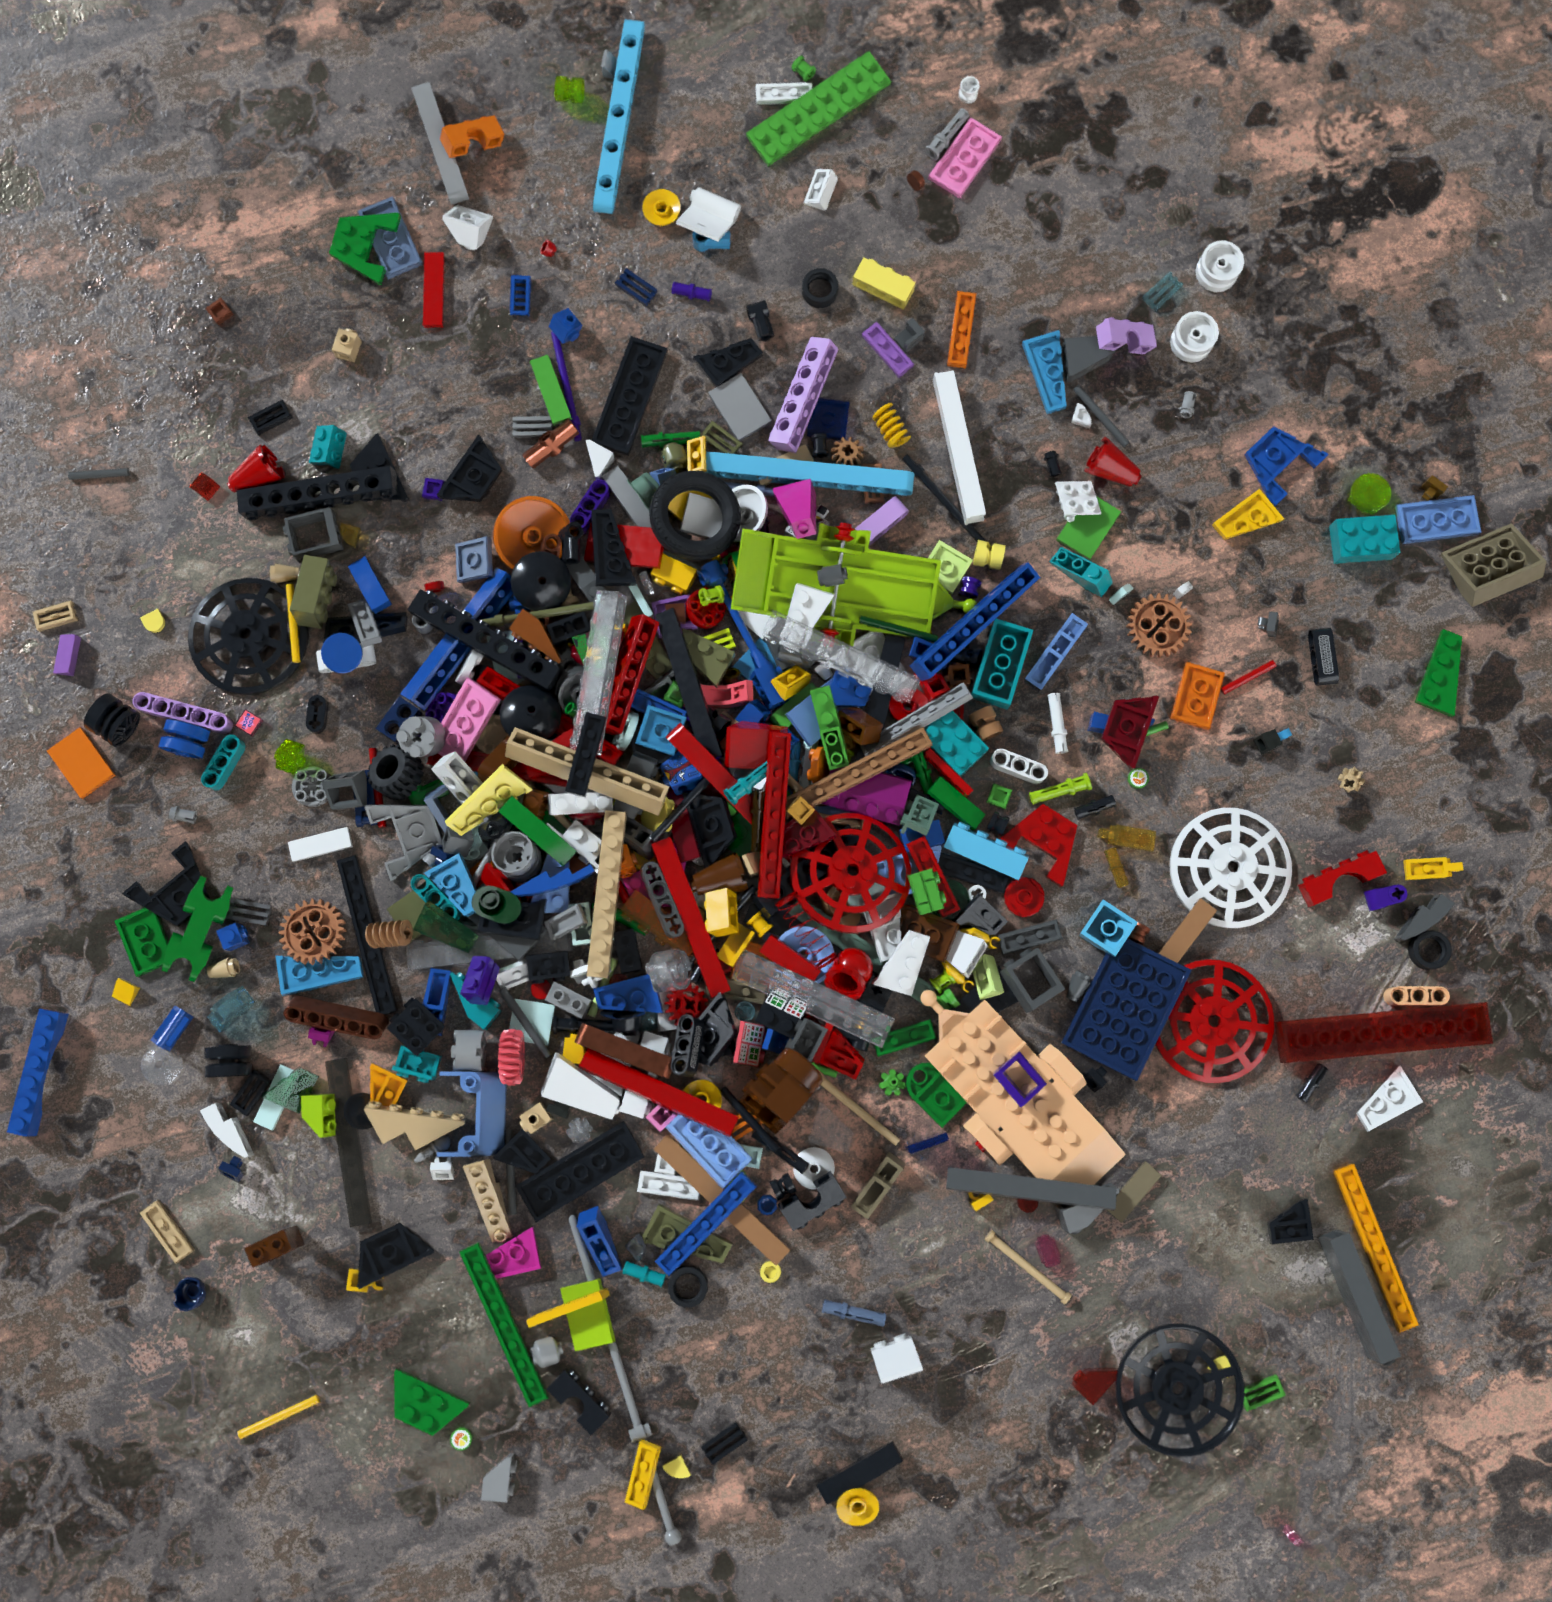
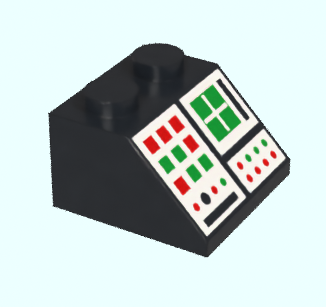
M775 983L763 1002L755 1022L794 1039L797 1033L794 1029L798 1021H803L813 1000Z

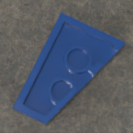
M654 973L593 989L598 1009L664 1013Z

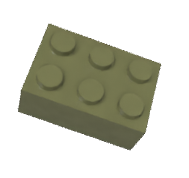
M304 555L290 606V611L298 625L322 629L323 622L326 623L327 606L332 602V587H335L337 583V575H335L333 567L327 558Z

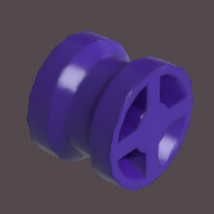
M963 577V586L959 589V594L971 599L978 598V588L981 587L982 582L973 577Z

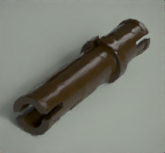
M752 789V807L750 808V813H752L751 851L756 852L757 843L758 852H761L765 800L764 789H760L759 797L758 789Z

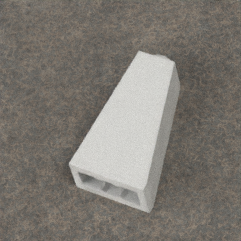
M555 1052L541 1088L542 1097L613 1120L614 1114H618L621 1107L618 1095L564 1056Z

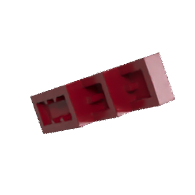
M669 787L667 798L674 801L675 809L684 800L683 794L676 795L672 787ZM686 808L674 821L671 828L681 863L701 858Z

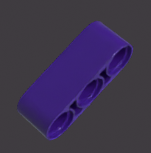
M601 479L594 481L570 517V522L584 521L582 525L583 534L589 530L590 523H592L591 510H586L585 508L587 505L593 504L595 507L592 510L603 509L610 497L607 482ZM599 488L605 489V492L602 494L596 493Z

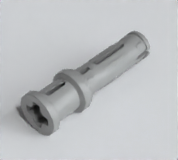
M961 108L944 130L934 136L932 143L924 148L925 154L930 159L938 160L942 150L949 146V140L969 118V113L965 109Z

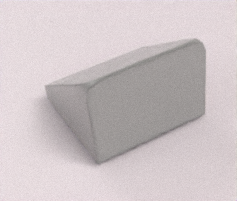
M605 49L601 64L603 77L614 79L617 58L609 50Z

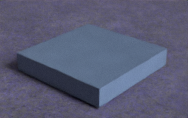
M486 536L455 544L458 583H466L493 576L491 537Z

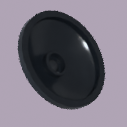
M543 551L532 552L522 557L514 566L511 574V589L517 601L529 610L538 611L557 608L569 595L571 589L570 572L566 564L556 555ZM540 577H544L546 579L545 584L539 583L538 580Z
M534 685L521 686L512 690L504 698L500 708V721L503 729L509 736L516 727L548 740L559 728L561 708L552 693ZM534 708L535 712L530 713L528 709Z

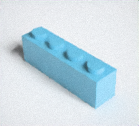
M963 822L954 823L944 848L1014 879H1020L1029 859L1026 850L1015 846V849L1007 846L1008 843L999 838L995 841L988 837L989 834L981 830L977 832L970 830V826Z

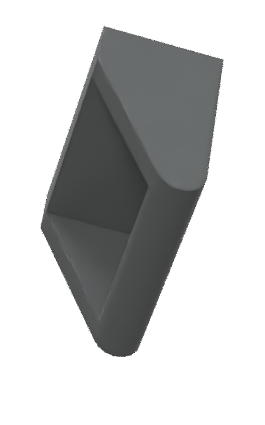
M364 770L333 774L321 782L332 810L367 805V776ZM352 786L356 799L339 802V787Z

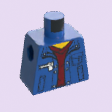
M678 751L660 765L665 776L656 782L671 786L674 793L680 795L683 792L693 790L703 779V776Z

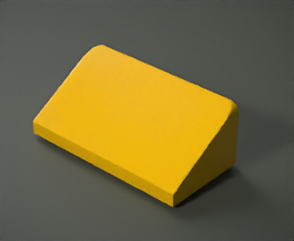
M705 436L687 441L688 471H707Z
M795 665L772 679L771 683L781 698L786 701L810 683L812 674Z

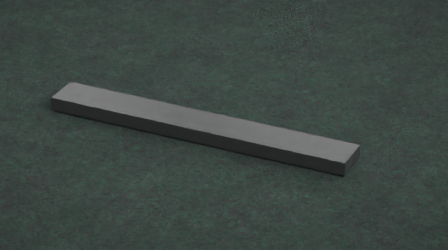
M948 1167L947 1190L1114 1211L1116 1209L1117 1188Z

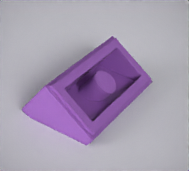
M74 634L60 635L54 674L74 676L81 637Z

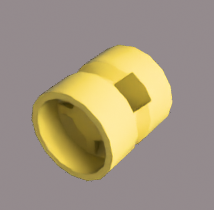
M978 540L973 565L980 567L988 565L990 569L1000 570L1006 545L997 543L990 545L987 541Z

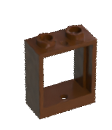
M293 1226L268 1236L244 1249L252 1268L305 1244L298 1227Z

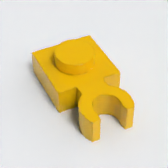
M349 1268L346 1291L368 1292V1286H372L375 1290H383V1286H377L375 1282L358 1289L359 1269Z

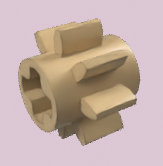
M1355 766L1349 770L1345 767L1342 772L1343 774H1340L1338 780L1342 781L1340 788H1344L1347 792L1354 789L1358 792L1361 787L1360 785H1363L1365 779L1361 778L1363 771L1357 770Z

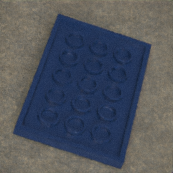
M1127 939L1116 956L1109 953L1105 954L1061 1044L1137 1082L1192 970Z

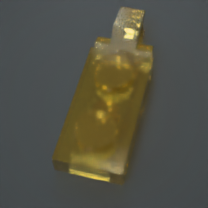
M1110 825L1109 829H1098L1097 838L1108 839L1107 844H1112L1113 846L1153 852L1156 831L1122 825Z

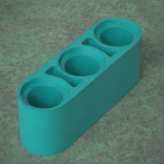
M235 735L224 737L201 776V782L205 787L214 791L223 788L245 751L246 746L243 740ZM237 741V747L231 750V743ZM226 758V765L220 767L221 760ZM216 776V782L210 785L211 777Z
M418 874L411 879L412 889L442 920L447 923H455L460 919L461 912L430 878ZM425 879V888L419 890L417 887L418 882ZM434 894L440 895V901L437 904H432L431 902ZM449 908H453L454 916L447 919L445 916L446 911Z

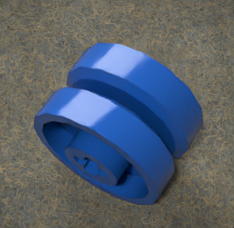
M166 719L163 730L165 733L175 737H161L158 748L182 757L203 759L205 748L195 742H208L210 731L189 723Z

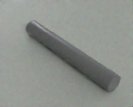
M128 468L68 472L69 480L130 475Z

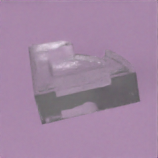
M641 572L639 576L648 596L655 594L647 572Z

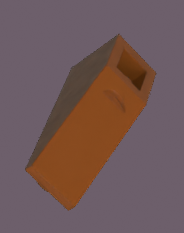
M522 609L509 628L513 631L511 635L519 641H522V639L526 640L529 643L528 647L530 649L546 654V660L552 659L561 664L562 659L542 621L527 610Z

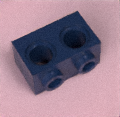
M400 696L375 728L397 745H399L396 738L397 733L391 734V729L394 726H399L400 728L402 723L408 719L402 717L403 712L411 710V715L408 718L423 714L418 708Z

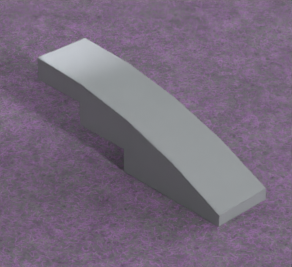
M619 466L604 474L602 479L607 482L615 498L624 508L635 526L651 527L648 509L639 495L627 482L628 478Z

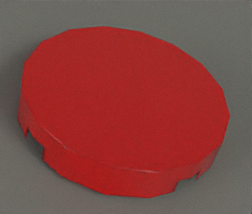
M1020 877L1019 880L1011 881L1006 887L1004 903L1007 909L1015 916L1022 918L1031 917L1043 907L1044 890L1035 879Z

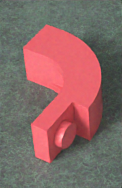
M752 680L719 685L717 688L712 685L700 684L707 705L714 709L744 706L746 702L753 701Z

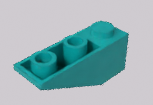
M1060 547L1049 561L1084 589L1101 598L1113 583L1107 569L1063 547Z
M451 972L450 976L468 1018L483 1030H488L502 1012L498 1008L500 1004L492 997L489 999L488 1005L469 1003L460 994L466 976L461 972L458 974Z

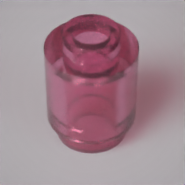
M1049 1234L1039 1236L1037 1238L1038 1241L1034 1244L1041 1263L1046 1268L1060 1264L1061 1254L1053 1236L1049 1237Z

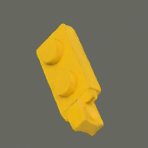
M1447 857L1403 860L1405 881L1452 877V872L1463 871V862L1451 863L1450 858Z

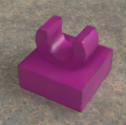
M311 1027L308 1032V1038L312 1039L313 1045H316L318 1041H323V1047L326 1048L335 1031Z

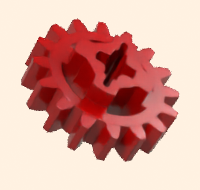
M691 983L685 986L684 984H679L678 988L674 987L671 989L673 994L666 995L669 1001L664 1002V1005L668 1006L669 1009L665 1010V1013L671 1014L668 1020H675V1026H678V1021L682 1015L688 1014L699 1018L708 1007L705 1006L708 998L703 999L702 996L705 992H698L699 986L692 988ZM683 992L692 994V996H687V994H684Z

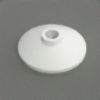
M810 1147L798 1154V1156L810 1163L803 1174L793 1168L795 1178L805 1188L817 1189L813 1183L815 1180L829 1171L834 1175V1161L827 1151L818 1147ZM814 1164L818 1166V1171L815 1173L810 1171V1167Z

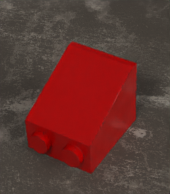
M741 721L728 726L725 767L758 768L768 759L769 732L787 733L788 727Z

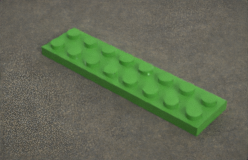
M868 51L748 131L746 137L766 165L770 166L889 86L891 80L870 51Z

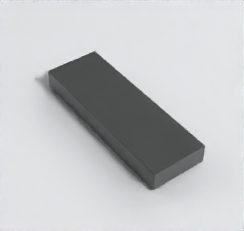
M1057 919L997 935L1000 939L999 943L1003 955L1062 939Z

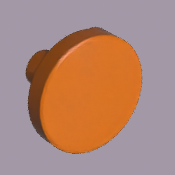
M824 747L810 749L809 760L811 761V766L807 771V780L815 783L829 776L830 770Z

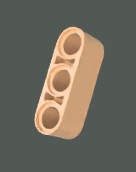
M1398 986L1386 989L1383 998L1391 1006H1438L1446 1004L1450 999V994L1446 988L1440 986ZM1394 991L1399 994L1398 1001L1393 999ZM1415 991L1418 992L1420 996L1418 1001H1416L1413 997V993ZM1435 991L1440 995L1439 1001L1434 999Z

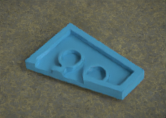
M456 854L424 873L464 916L469 917L476 913L472 908L471 902L477 888L461 854Z

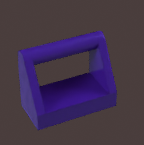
M1020 1051L995 1070L993 1074L1020 1107L1030 1101L1047 1084ZM1016 1060L1037 1084L1026 1095L1005 1072Z

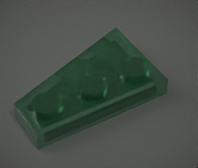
M431 901L424 905L413 928L416 932L467 953L474 948L479 938L476 933Z

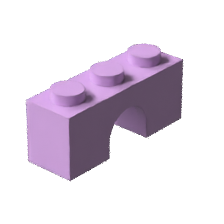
M1110 317L1104 319L1101 324L1096 326L1099 349L1115 351L1127 343L1129 353L1144 355L1157 347L1154 327L1151 324L1130 322V320H1116Z

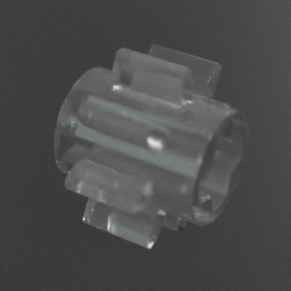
M578 1117L570 1121L568 1124L570 1129L566 1130V1133L573 1143L576 1141L584 1143L590 1139V1132L594 1129L587 1118L582 1119Z

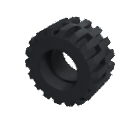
M393 744L389 747H384L382 751L379 750L376 753L377 756L372 758V763L368 767L370 771L367 773V777H369L368 782L371 784V787L393 800H403L405 796L409 797L412 795V792L417 790L418 784H421V777L424 775L421 759L410 756L408 752L405 753L400 745Z

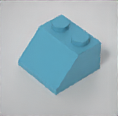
M1102 900L1079 937L1096 948L1116 956L1138 922L1110 903Z

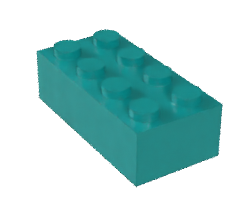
M997 618L994 620L971 691L974 700L1008 710L1034 630Z

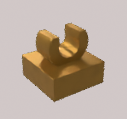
M1432 475L1421 486L1425 490L1422 498L1429 501L1434 496L1437 499L1445 492L1448 486Z
M800 795L786 809V812L800 825L815 811Z

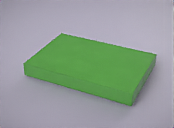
M1097 497L1101 515H1076L1074 517L1075 520L1067 522L1056 541L1089 561L1121 513L1120 510Z

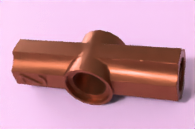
M567 419L553 431L550 430L541 435L538 443L522 455L534 469L548 457L558 455L563 450L564 445L576 437L579 431L570 419Z

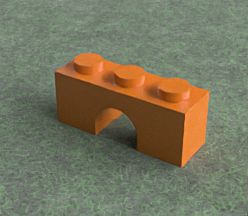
M495 115L483 116L471 121L466 120L462 123L446 125L442 128L440 141L449 158H454L467 154L470 139L478 141L484 150L501 146L504 132Z

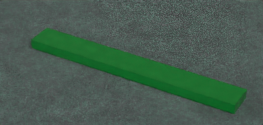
M480 1242L460 1250L459 1253L528 1407L548 1399L549 1395Z

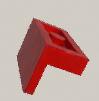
M490 863L485 864L481 880L486 886H495L509 892L515 889L498 868L494 869Z

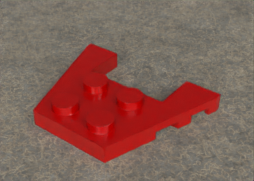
M1042 804L1000 839L1008 843L1007 846L1014 848L1022 837L1055 858L1056 861L1046 878L1060 887L1063 886L1077 825L1045 804Z

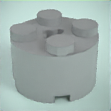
M415 716L408 718L402 723L396 738L401 749L405 753L408 752L410 756L429 757L436 755L444 747L445 729L435 718Z
M454 1030V1042H456V1045L451 1047V1058H455L453 1060V1071H484L486 1062L485 1031Z

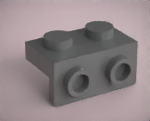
M804 1018L803 1021H798L794 1029L797 1033L794 1039L790 1038L785 1048L796 1050L812 1062L828 1029L808 1018Z

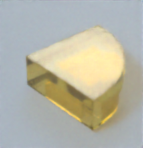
M341 523L340 532L344 541L349 546L356 548L361 529Z

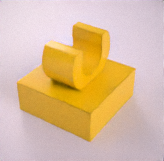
M968 1192V1196L973 1200L970 1202V1205L975 1211L993 1201L991 1195L979 1194L978 1196H973L971 1192Z

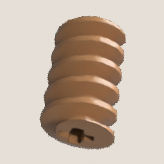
M407 919L395 922L370 923L365 930V938L368 945L375 949L406 946L411 942L413 936L412 924Z

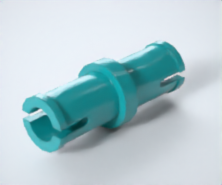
M626 1261L622 1274L640 1279L642 1283L646 1281L661 1288L666 1279V1274L651 1270L649 1266L645 1265L642 1267Z

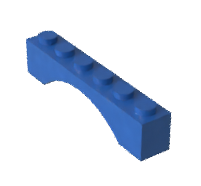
M39 1009L7 1133L26 1137L37 1136L42 1118V1096L46 1074L53 1053L64 1034L68 1013Z

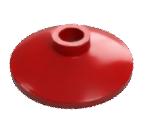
M912 687L900 688L892 694L891 701H889V709L893 717L899 721L928 704V699L918 689ZM905 707H910L911 710H906Z

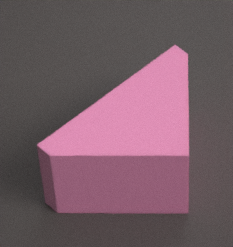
M657 1105L645 1118L661 1132L678 1113Z

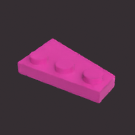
M534 1226L486 1255L496 1279L542 1268Z

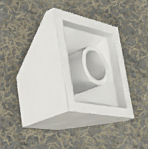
M456 205L443 215L442 220L458 244L464 245L467 249L475 250L484 243L493 216Z

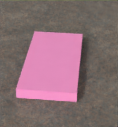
M970 117L929 174L928 179L960 199L1001 142L1002 137Z
M466 678L441 722L445 729V744L438 754L443 757L456 751L465 762L501 699L471 678Z

